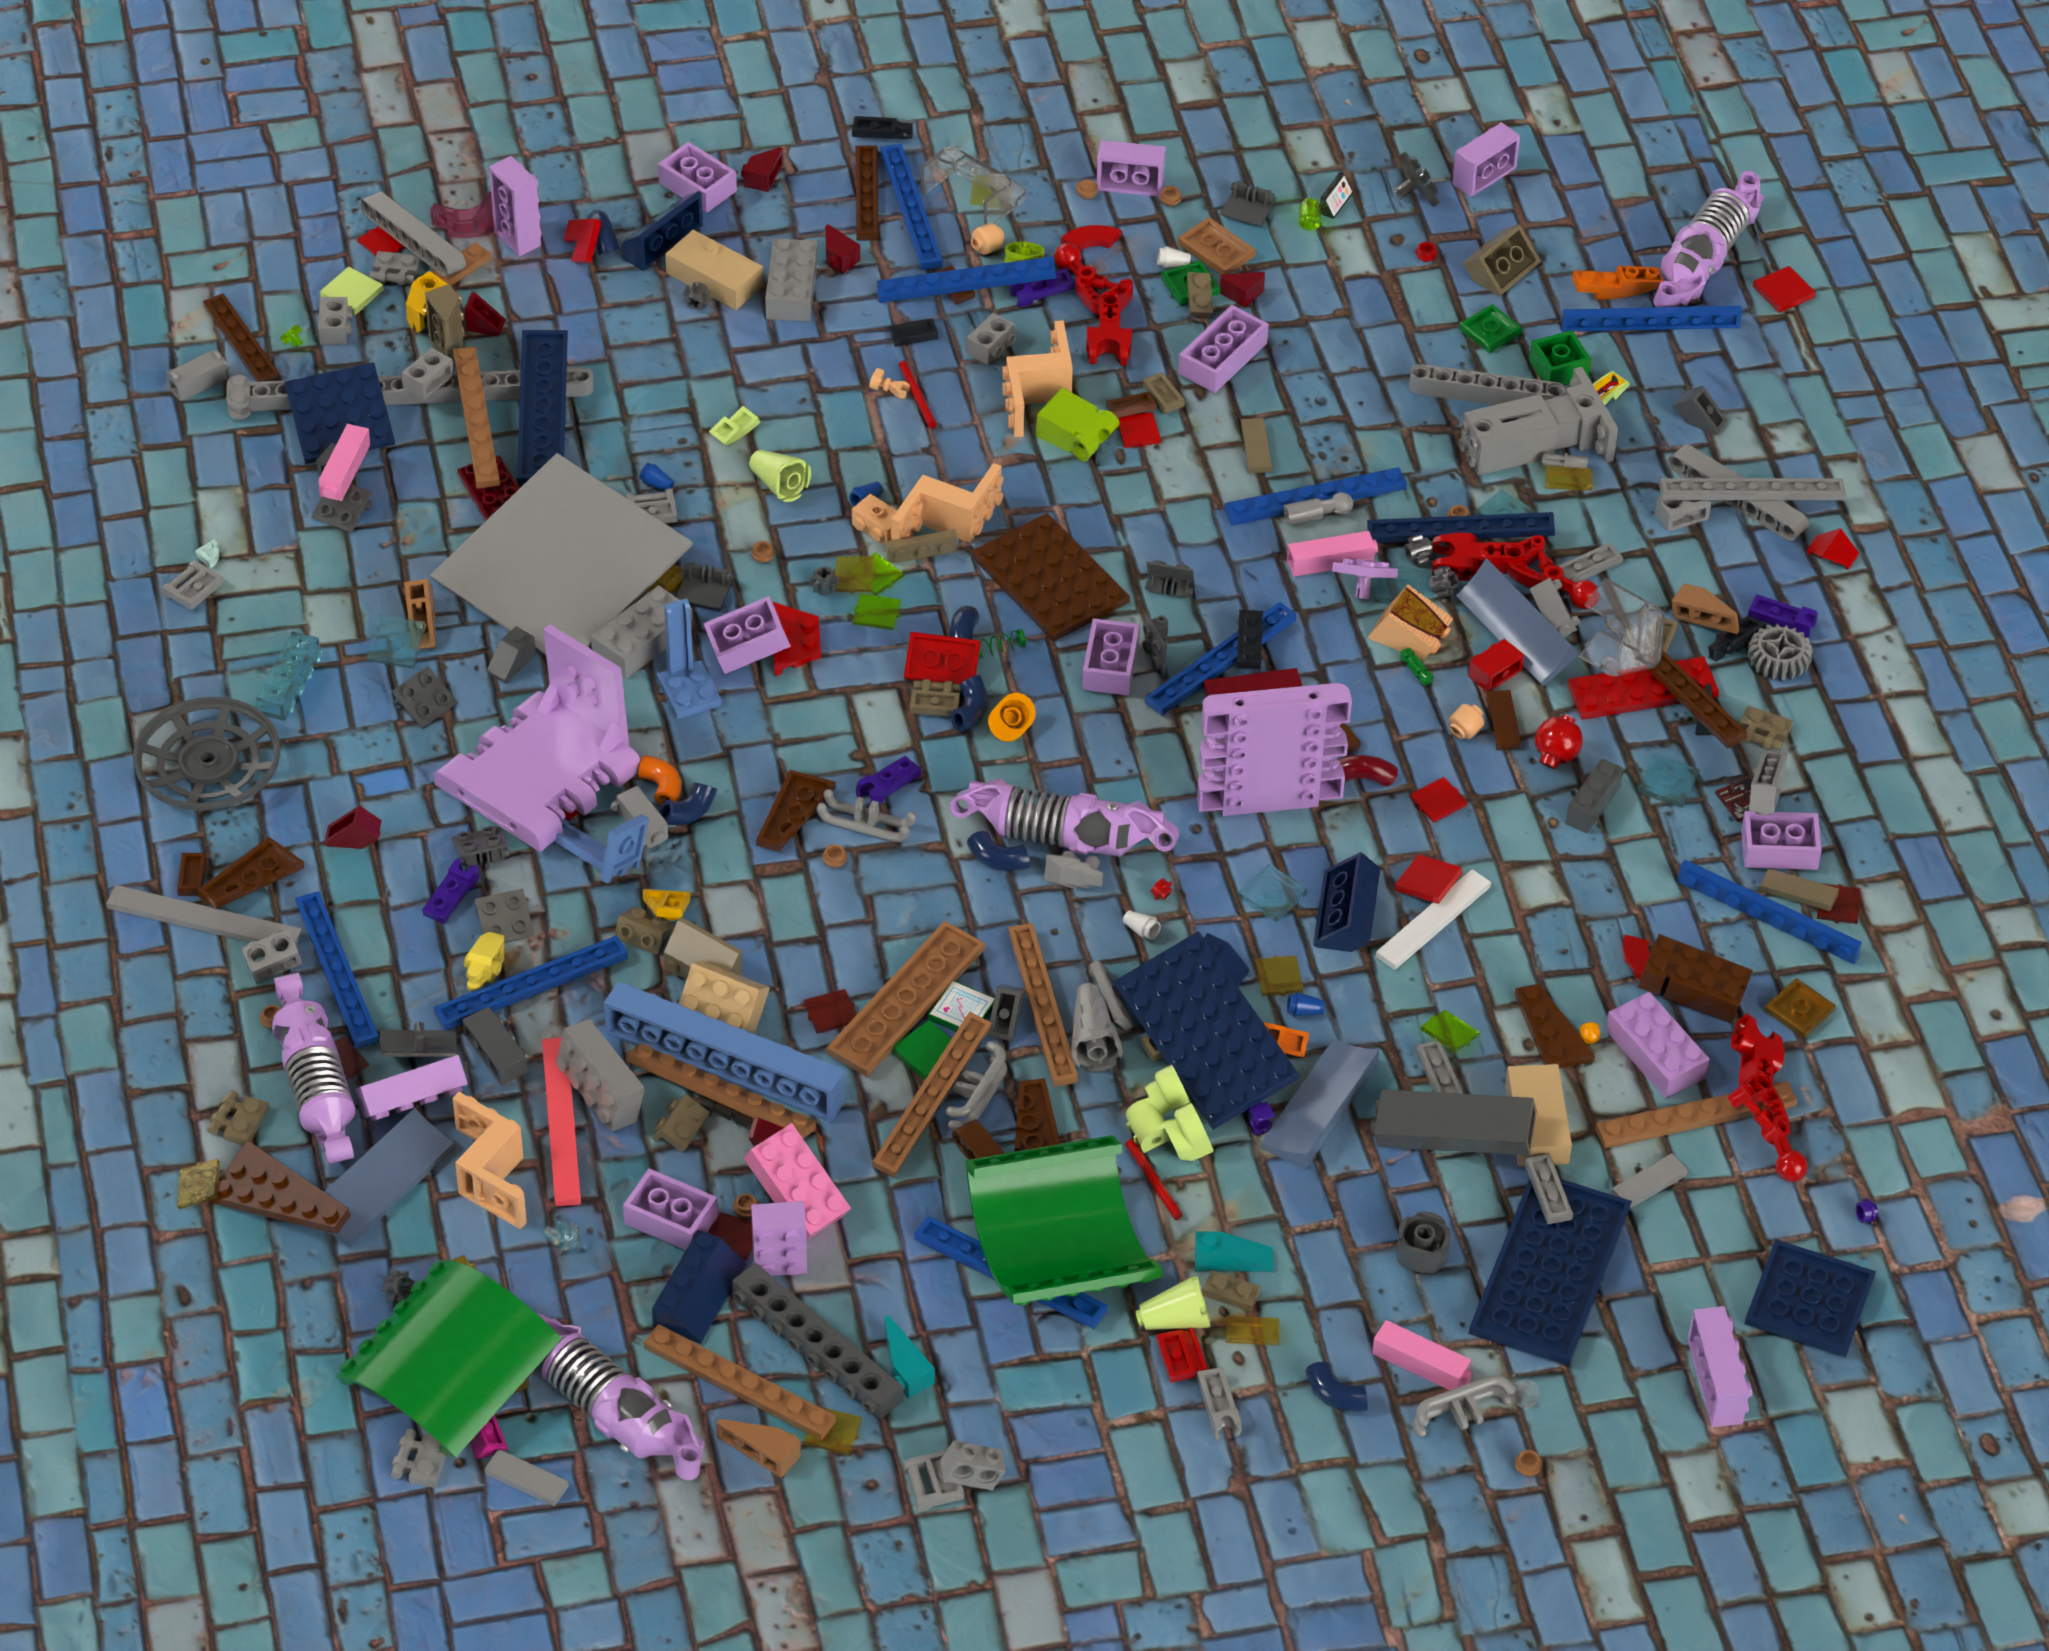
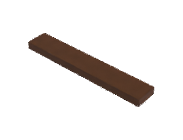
M855 146L857 241L879 240L877 146Z
M224 293L204 300V308L256 382L281 381V375Z
M1663 650L1643 660V666L1727 749L1747 738V732Z

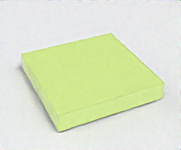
M348 266L320 291V297H347L348 306H352L353 314L356 315L378 296L384 288L383 284Z

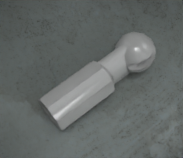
M1339 492L1332 499L1321 501L1315 498L1286 504L1283 509L1287 524L1292 525L1321 519L1324 514L1333 512L1345 515L1351 511L1353 499L1349 494Z

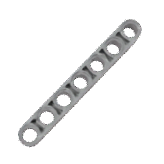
M377 192L360 200V208L368 219L442 276L447 277L466 267L465 258L458 249L383 192Z
M1423 364L1414 365L1410 370L1409 390L1417 395L1492 405L1541 394L1543 399L1547 400L1563 396L1566 391L1565 386L1558 382Z
M1688 444L1683 445L1668 459L1670 468L1684 478H1744ZM1721 500L1787 541H1794L1809 527L1808 518L1782 500Z

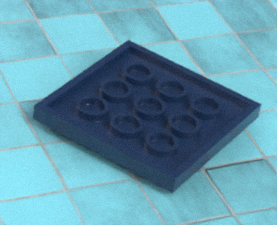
M374 362L284 382L305 464L317 462L316 460L331 443L337 445L347 424L369 428L370 447L368 450L395 445Z
M1775 1239L1744 1324L1846 1357L1876 1271Z

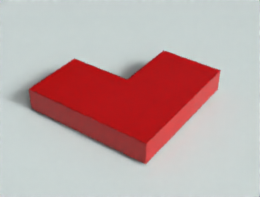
M598 219L568 220L563 241L576 243L572 262L577 264L592 262L602 221Z

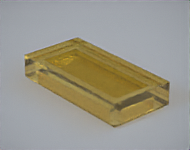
M1546 466L1545 488L1592 491V469Z
M1227 1316L1226 1343L1279 1345V1318Z

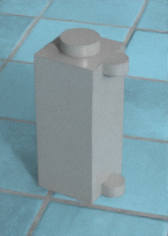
M212 350L166 372L168 388L181 402L226 380L227 362L220 355L219 351Z
M1548 578L1530 588V591L1541 614L1563 637H1567L1577 630L1576 625L1580 623V619L1578 616H1570L1557 590L1562 587L1561 581L1559 579L1552 581L1551 578Z
M638 786L616 795L617 800L610 807L613 811H617L625 822L640 814L649 818L644 846L647 849L659 845L668 839L667 822Z

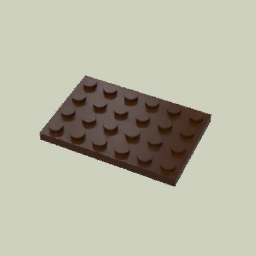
M1048 513L971 551L972 559L1053 642L1091 623L1093 619H1098L1130 602V596Z

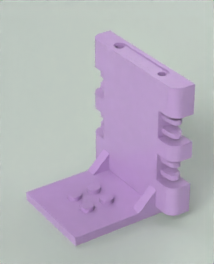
M551 624L543 629L550 682L545 694L537 691L513 710V718L509 720V724L513 729L505 725L500 728L493 726L482 734L478 739L479 745L475 748L479 756L473 754V752H469L467 755L459 753L434 773L436 786L539 852L556 840V834H563L561 821L566 816L561 809L568 813L576 810L585 816L597 806L595 793L600 790L597 783L605 786L610 782L619 788L638 773L640 764L638 754L629 747L621 667Z
M1332 683L1207 696L1203 700L1201 727L1203 736L1206 739L1200 745L1199 760L1201 770H1206L1198 778L1197 805L1199 812L1221 810L1222 816L1291 810L1318 807L1319 800L1343 798L1345 775L1341 763L1336 758L1347 756V737L1340 725L1341 723H1350L1352 698L1349 688L1344 684Z

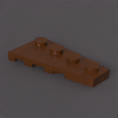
M789 770L756 839V846L780 852L817 810L818 804L825 801L824 791L827 789L834 791L836 782Z
M267 837L199 888L198 897L217 909L304 869V861L272 838Z
M1540 984L1515 988L1514 995L1543 1065L1558 1064L1560 1069L1594 1062V1053Z
M1045 1078L1020 1081L1014 1152L1060 1144Z

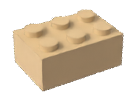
M705 961L691 964L679 1004L755 1034L770 987Z

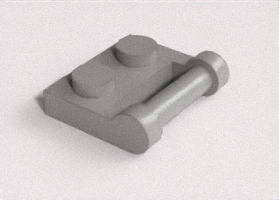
M665 489V492L640 495L626 494L628 500L663 523L677 522L672 489Z
M193 560L187 565V569L169 584L165 583L160 588V592L165 598H172L186 608L193 610L223 584V577Z
M947 1450L910 1458L903 1463L905 1473L909 1474L917 1498L915 1503L918 1511H927L933 1506L964 1499L962 1485L943 1481L940 1459ZM926 1468L934 1493L926 1494L919 1473L920 1469Z

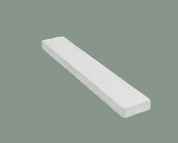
M1471 869L1451 887L1439 904L1433 902L1376 951V958L1393 970H1396L1490 888L1491 882Z

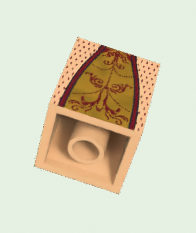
M1407 585L1388 605L1368 638L1398 651L1411 648L1415 655L1424 660L1430 653L1434 655L1440 648L1441 643L1439 640L1440 638L1444 639L1450 632L1449 624L1453 617L1410 585Z

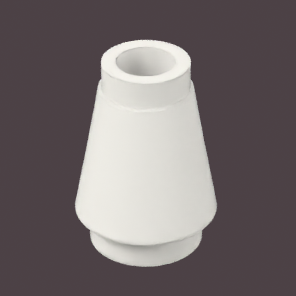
M1165 246V248H1159L1157 265L1162 266V268L1184 266L1190 264L1191 255Z
M1131 910L1127 911L1123 917V923L1144 940H1153L1160 932L1161 924L1157 921L1156 917Z

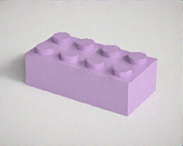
M512 156L507 157L489 166L494 233L520 257L541 246L542 232L539 223L541 216L538 209V181L533 174H530L524 168L522 163L517 162Z
M1231 305L1179 354L1178 374L1216 393L1267 344L1268 323Z
M1650 992L1609 1011L1606 1032L1665 1099L1707 1078L1710 1059Z
M459 1055L361 1086L355 1089L354 1092L363 1119L370 1117L371 1121L390 1116L389 1110L395 1109L396 1113H400L414 1108V1102L419 1101L421 1106L438 1100V1094L443 1093L445 1098L462 1092V1086L467 1085L468 1082Z
M1725 1306L1694 1309L1688 1335V1344L1711 1427L1743 1424L1745 1413L1749 1411L1748 1398L1752 1397L1751 1384L1745 1380L1744 1360L1739 1359L1738 1355L1740 1350L1737 1338H1733L1732 1334L1733 1320L1731 1316H1727Z

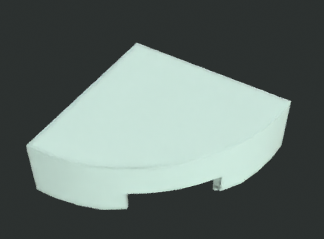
M214 539L195 550L196 556L210 569L219 560V547Z

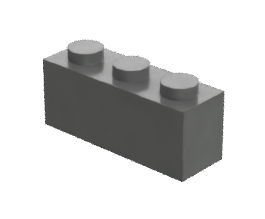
M1601 758L1569 803L1566 818L1567 825L1588 834L1619 790L1623 767Z
M487 1007L462 1019L464 1036L501 1086L528 1073L527 1062L529 1057L524 1048L518 1047L511 1031L507 1032L504 1028V1023L499 1014L495 1015L490 1007Z

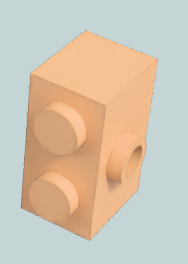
M869 494L852 508V525L857 530L871 536L875 541L887 546V541H891V519L897 510Z

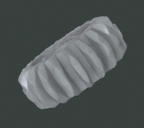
M1776 624L1774 628L1770 625H1767L1765 629L1760 628L1757 633H1754L1751 642H1749L1748 660H1751V667H1756L1757 673L1763 672L1764 678L1772 676L1773 681L1775 678H1781L1784 681L1786 677L1791 680L1795 676L1801 677V674L1807 671L1812 661V645H1810L1809 638H1805L1804 632L1797 633L1796 628L1789 629L1787 625L1780 627Z

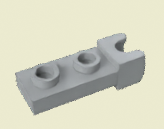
M1219 1367L1198 1371L1197 1380L1210 1419L1214 1438L1217 1440L1221 1438L1220 1430L1223 1427H1229L1235 1436H1239L1241 1433V1419L1235 1407L1224 1368Z

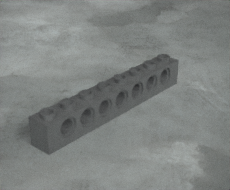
M756 1262L732 1280L733 1298L739 1305L746 1306L757 1320L765 1322L776 1336H781L788 1342L791 1349L796 1352L799 1351L804 1355L811 1366L818 1367L824 1372L830 1382L837 1383L843 1388V1391L849 1398L856 1399L868 1414H873L881 1420L903 1402V1386Z

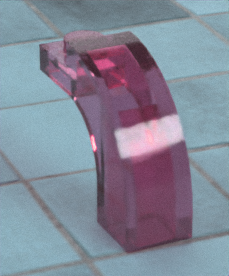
M488 192L479 205L470 209H454L436 203L430 208L432 225L448 229V236L473 238L494 231L491 192Z

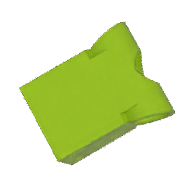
M1061 388L1037 414L1035 436L1067 452L1072 451L1079 460L1086 462L1098 450L1099 445L1107 440L1118 428L1120 423L1117 416L1112 412L1098 410L1095 405Z

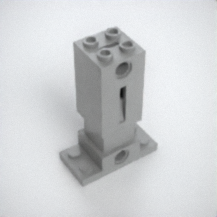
M1583 367L1574 369L1573 379L1570 380L1571 387L1566 388L1565 395L1544 400L1541 394L1464 412L1463 422H1461L1462 436L1459 439V446L1461 451L1467 455L1470 467L1474 468L1477 475L1541 461L1543 453L1555 454L1557 449L1574 445L1577 446L1579 451L1595 448L1605 463L1614 461L1618 427Z

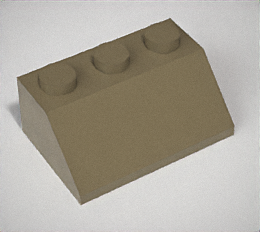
M1518 224L1501 230L1467 258L1463 265L1473 282L1500 296L1537 266L1541 259L1521 225Z
M447 284L425 292L430 343L435 350L453 359L454 367L453 349L464 347L463 337H465V331L461 322L464 320L460 309V304H462L460 293L458 291L455 292L452 286Z
M682 917L678 919L664 950V966L670 973L677 974L687 980L691 964L705 961L743 976L742 950Z

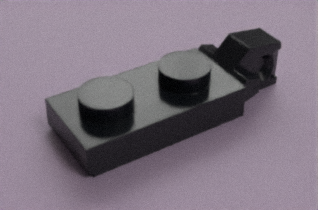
M855 116L852 137L912 139L913 123H902L897 121V118Z
M1746 616L1738 621V634L1723 631L1716 635V640L1708 646L1709 658L1716 662L1723 659L1726 654H1732V652L1749 643L1754 633H1757L1760 628L1765 629L1766 624Z

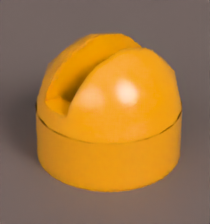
M1588 1022L1580 1026V1036L1585 1043L1594 1044L1599 1040L1600 1028L1597 1023Z

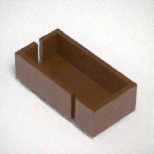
M1658 934L1643 970L1638 988L1659 996L1665 977H1667L1670 981L1664 998L1732 1024L1753 970Z

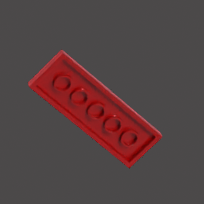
M1704 656L1675 661L1704 691L1706 684H1710L1713 698L1718 697L1719 689ZM1644 666L1568 679L1567 684L1581 720L1680 703Z

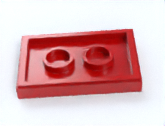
M910 631L904 679L912 681L931 679V682L945 683V681H952V684H961L963 681L977 675L981 640Z

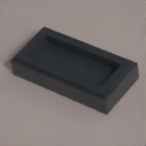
M933 318L889 326V333L895 347L938 339V331Z

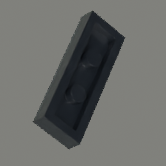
M1239 610L1237 668L1261 669L1263 611Z

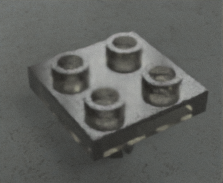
M1406 151L1400 154L1398 157L1409 179L1394 188L1397 196L1402 200L1417 189L1432 207L1439 204L1440 201L1436 195L1439 191L1434 183L1429 181L1431 175L1425 167L1420 168L1421 164L1415 156L1411 158Z

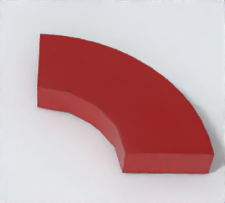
M1104 225L1083 226L1063 235L1060 244L1072 243L1080 251L1094 246L1110 249L1122 236V230Z
M1625 934L1622 946L1623 958L1633 971V975L1640 980L1650 956L1648 949L1649 941Z

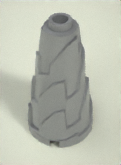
M1084 983L1078 987L1076 992L1071 1053L1074 1063L1080 1069L1081 1064L1086 1066V1071L1100 1072L1114 1067L1119 1056L1121 1060L1123 1054L1122 1042L1114 1023L1110 1020L1106 1002L1101 995L1099 987L1092 983Z

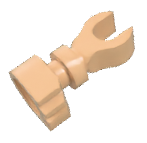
M876 368L869 388L879 391L880 387H882L883 391L888 392L890 390L897 398L905 399L910 385L905 381L892 382V379L888 377L884 379V370Z

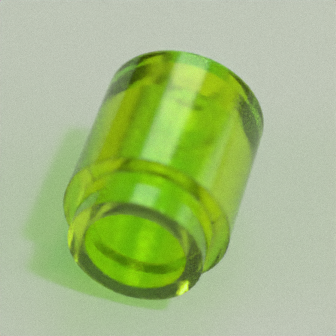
M1307 198L1299 206V225L1305 230H1315L1321 224V206L1317 200Z

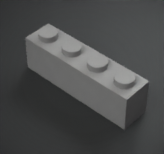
M1763 750L1751 783L1749 811L1755 812L1758 815L1774 814L1785 781L1786 752Z

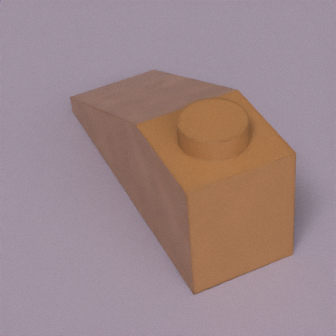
M428 579L404 582L412 651L436 648V609L433 586Z
M1684 583L1671 600L1674 619L1735 634L1739 632L1737 613L1705 588Z
M719 1419L716 1422L717 1438L780 1478L801 1457L800 1441L790 1432L787 1433L777 1427Z

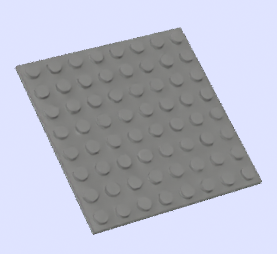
M556 453L430 574V578L509 632L517 626L533 635L535 638V649L546 656L543 629L549 624L589 648L592 645L591 635L628 609L693 545V542Z

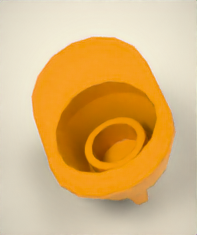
M1011 693L1004 697L988 716V725L992 734L1005 742L1018 739L1035 719L1036 710L1033 702L1029 697L1021 693Z

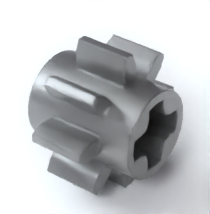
M692 282L690 287L686 286L683 294L685 297L683 301L691 309L702 310L703 305H709L711 290H708V287L701 282Z
M1422 535L1408 538L1409 544L1404 545V553L1408 561L1414 560V564L1429 561L1428 555L1433 553L1429 539H1423Z
M823 566L817 570L814 569L813 576H810V586H813V592H817L820 595H829L835 592V586L839 585V576H835V569Z
M1450 568L1434 570L1435 576L1430 577L1429 580L1432 592L1437 593L1438 597L1454 595L1453 589L1457 588L1459 584L1456 573L1451 571Z
M390 1270L391 1276L382 1278L384 1282L381 1291L388 1295V1301L397 1300L400 1302L403 1299L406 1300V1296L412 1293L411 1288L414 1286L415 1280L408 1277V1271Z

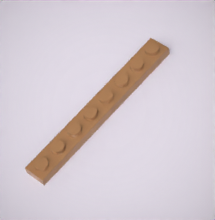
M476 347L453 349L476 487L500 486Z
M1033 923L1008 927L1009 938L1023 986L1026 989V996L1052 1085L1056 1087L1078 1083V1074Z
M969 1011L874 1158L872 1167L895 1178L953 1088V1085L960 1077L961 1072L965 1069L989 1032L992 1022Z
M640 1043L627 1054V1062L752 1118L759 1117L784 1128L792 1123L803 1139L815 1129L816 1121L807 1118L806 1115L789 1110L782 1104L771 1102L759 1094L744 1090L737 1084L724 1081L715 1074H709L697 1069L692 1064L679 1061L672 1055L661 1053L649 1045Z
M1789 1082L1773 1084L1785 1109L1796 1107L1797 1099ZM1729 1094L1598 1122L1596 1123L1595 1130L1605 1149L1754 1115L1745 1105L1738 1108L1733 1107L1728 1100ZM1755 1102L1761 1109L1765 1108L1761 1102Z
M659 1324L643 1342L644 1349L821 1441L836 1423V1415Z

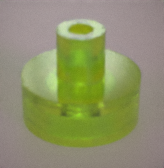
M296 324L284 333L280 339L285 345L291 341L297 348L303 343L298 336L303 330Z

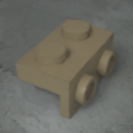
M634 907L619 915L614 936L617 935L621 941L657 955L660 953L663 940L671 936L675 924L668 922L664 917H654L647 914L644 909Z
M687 1094L678 1100L674 1098L666 1108L668 1114L666 1117H661L654 1126L656 1132L652 1137L655 1142L662 1137L681 1153L686 1150L710 1113Z

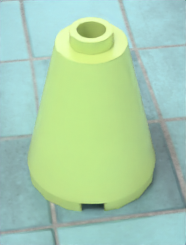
M757 450L750 458V469L778 499L784 502H793L802 496L800 492L810 484L811 468L801 458L766 450Z
M1193 1276L1139 1304L1140 1310L1136 1311L1139 1326L1144 1325L1146 1330L1211 1327L1204 1296L1200 1290L1201 1285L1198 1276Z

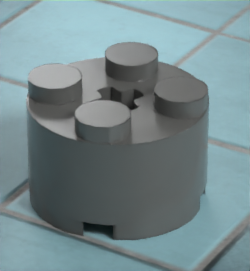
M1426 1211L1417 1212V1215L1410 1218L1409 1216L1404 1218L1399 1226L1397 1241L1399 1263L1417 1272H1426L1428 1274L1438 1272L1449 1256L1451 1230L1445 1224V1220L1435 1213Z

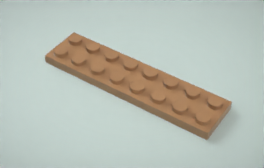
M944 921L826 1047V1054L868 1077L892 1051V1047L901 1041L932 1008L952 981H956L985 950V943Z

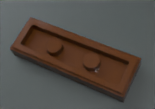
M1511 690L1487 691L1486 698L1496 750L1520 749L1521 741Z

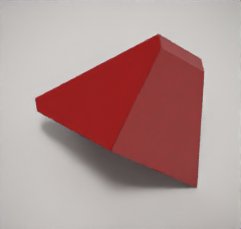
M1841 528L1816 535L1806 552L1810 555L1811 553L1817 554L1820 559L1826 558L1834 561V565L1837 563L1845 565L1847 570L1851 568L1859 555V552Z

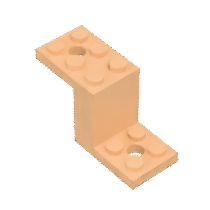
M1063 320L1054 321V330L1050 331L1051 344H1054V347H1050V353L1006 357V366L1002 367L1003 380H1006L1005 383H1002L1003 396H1007V399H1005L1006 412H1010V415H1008V426L1013 428L1014 437H1024V404L1049 402L1061 388L1072 393L1073 367Z
M993 463L974 492L922 475L891 519V540L913 537L915 532H919L921 527L925 526L939 532L955 529L958 539L971 543L974 537L981 533L985 521L990 520L996 505L999 506L1002 502L1003 493L1001 492V486L1004 480L1002 466Z
M458 1092L453 1097L456 1130L475 1140L455 1162L458 1193L521 1230L527 1223L524 1191L516 1184H510L504 1180L524 1158L521 1126L514 1120H508L499 1115L493 1108H487L478 1103L472 1096H466Z

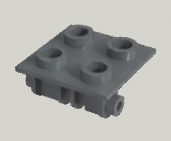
M1240 181L1232 182L1230 188L1232 193L1221 210L1220 215L1261 227L1276 201L1275 194L1271 193V190H1265L1257 186L1253 191V185H1249L1247 189V184Z
M350 484L342 501L321 497L311 518L353 533L362 512L370 510L372 507V502L369 500L372 492Z
M1158 560L1146 563L1149 580L1146 581L1145 589L1150 590V593L1161 594L1163 583H1165L1163 595L1167 594L1168 585L1172 584L1170 596L1174 595L1175 586L1177 585L1175 597L1186 599L1187 596L1192 597L1193 588H1195L1193 569L1183 564L1176 566L1167 565L1165 562Z
M694 562L686 563L684 567L686 575L676 598L679 600L687 598L690 604L720 610L734 575L728 572V569H719L711 566L708 570V565H704L702 568V565L695 564Z
M1147 613L1146 622L1143 625L1145 640L1142 641L1145 654L1150 655L1154 670H1158L1164 679L1168 620L1162 615L1151 619Z
M428 666L392 691V694L396 697L394 705L398 709L405 708L421 728L458 703Z
M488 826L482 828L481 831L472 833L465 831L451 837L460 856L458 858L461 859L460 865L466 868L478 865L476 854H478L479 863L482 865L483 852H485L487 863H490L489 851L492 862L505 860V857L509 856L508 844L500 827Z
M523 888L475 899L476 914L480 920L483 934L493 932L504 935V943L535 936Z

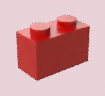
M1504 638L1498 643L1492 644L1481 654L1472 657L1469 662L1468 677L1486 692L1491 691L1522 671L1524 654Z

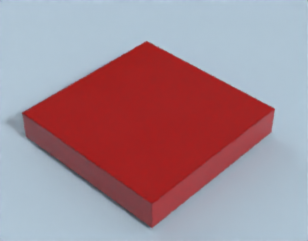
M1790 266L1753 281V288L1778 313L1815 298L1816 294Z
M1418 854L1395 883V891L1439 904L1461 876L1462 867Z

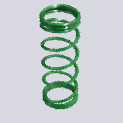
M1017 629V631L1011 632L1010 638L1005 633H1003L1000 637V641L995 636H992L990 639V644L987 642V640L982 639L981 645L982 641H985L990 648L991 655H993L992 638H995L998 641L1001 648V652L1003 653V635H1005L1008 638L1012 650L1014 649L1012 645L1013 632L1016 633L1017 641L1020 647L1026 646V637L1022 629ZM980 649L979 659L983 658L982 649Z

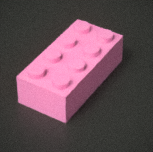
M792 1123L753 1147L743 1158L774 1203L804 1201L806 1241L844 1217L851 1209Z

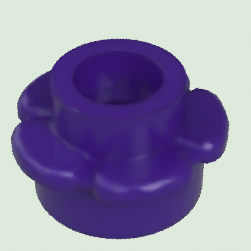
M1865 1198L1862 1202L1856 1204V1215L1861 1223L1868 1222L1871 1224L1875 1221V1218L1878 1216V1208L1874 1202Z

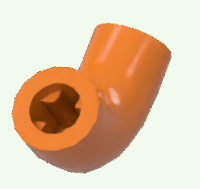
M643 755L639 764L638 776L640 779L650 780L658 784L654 794L655 802L660 806L666 800L678 802L682 789V780L678 770L665 760Z

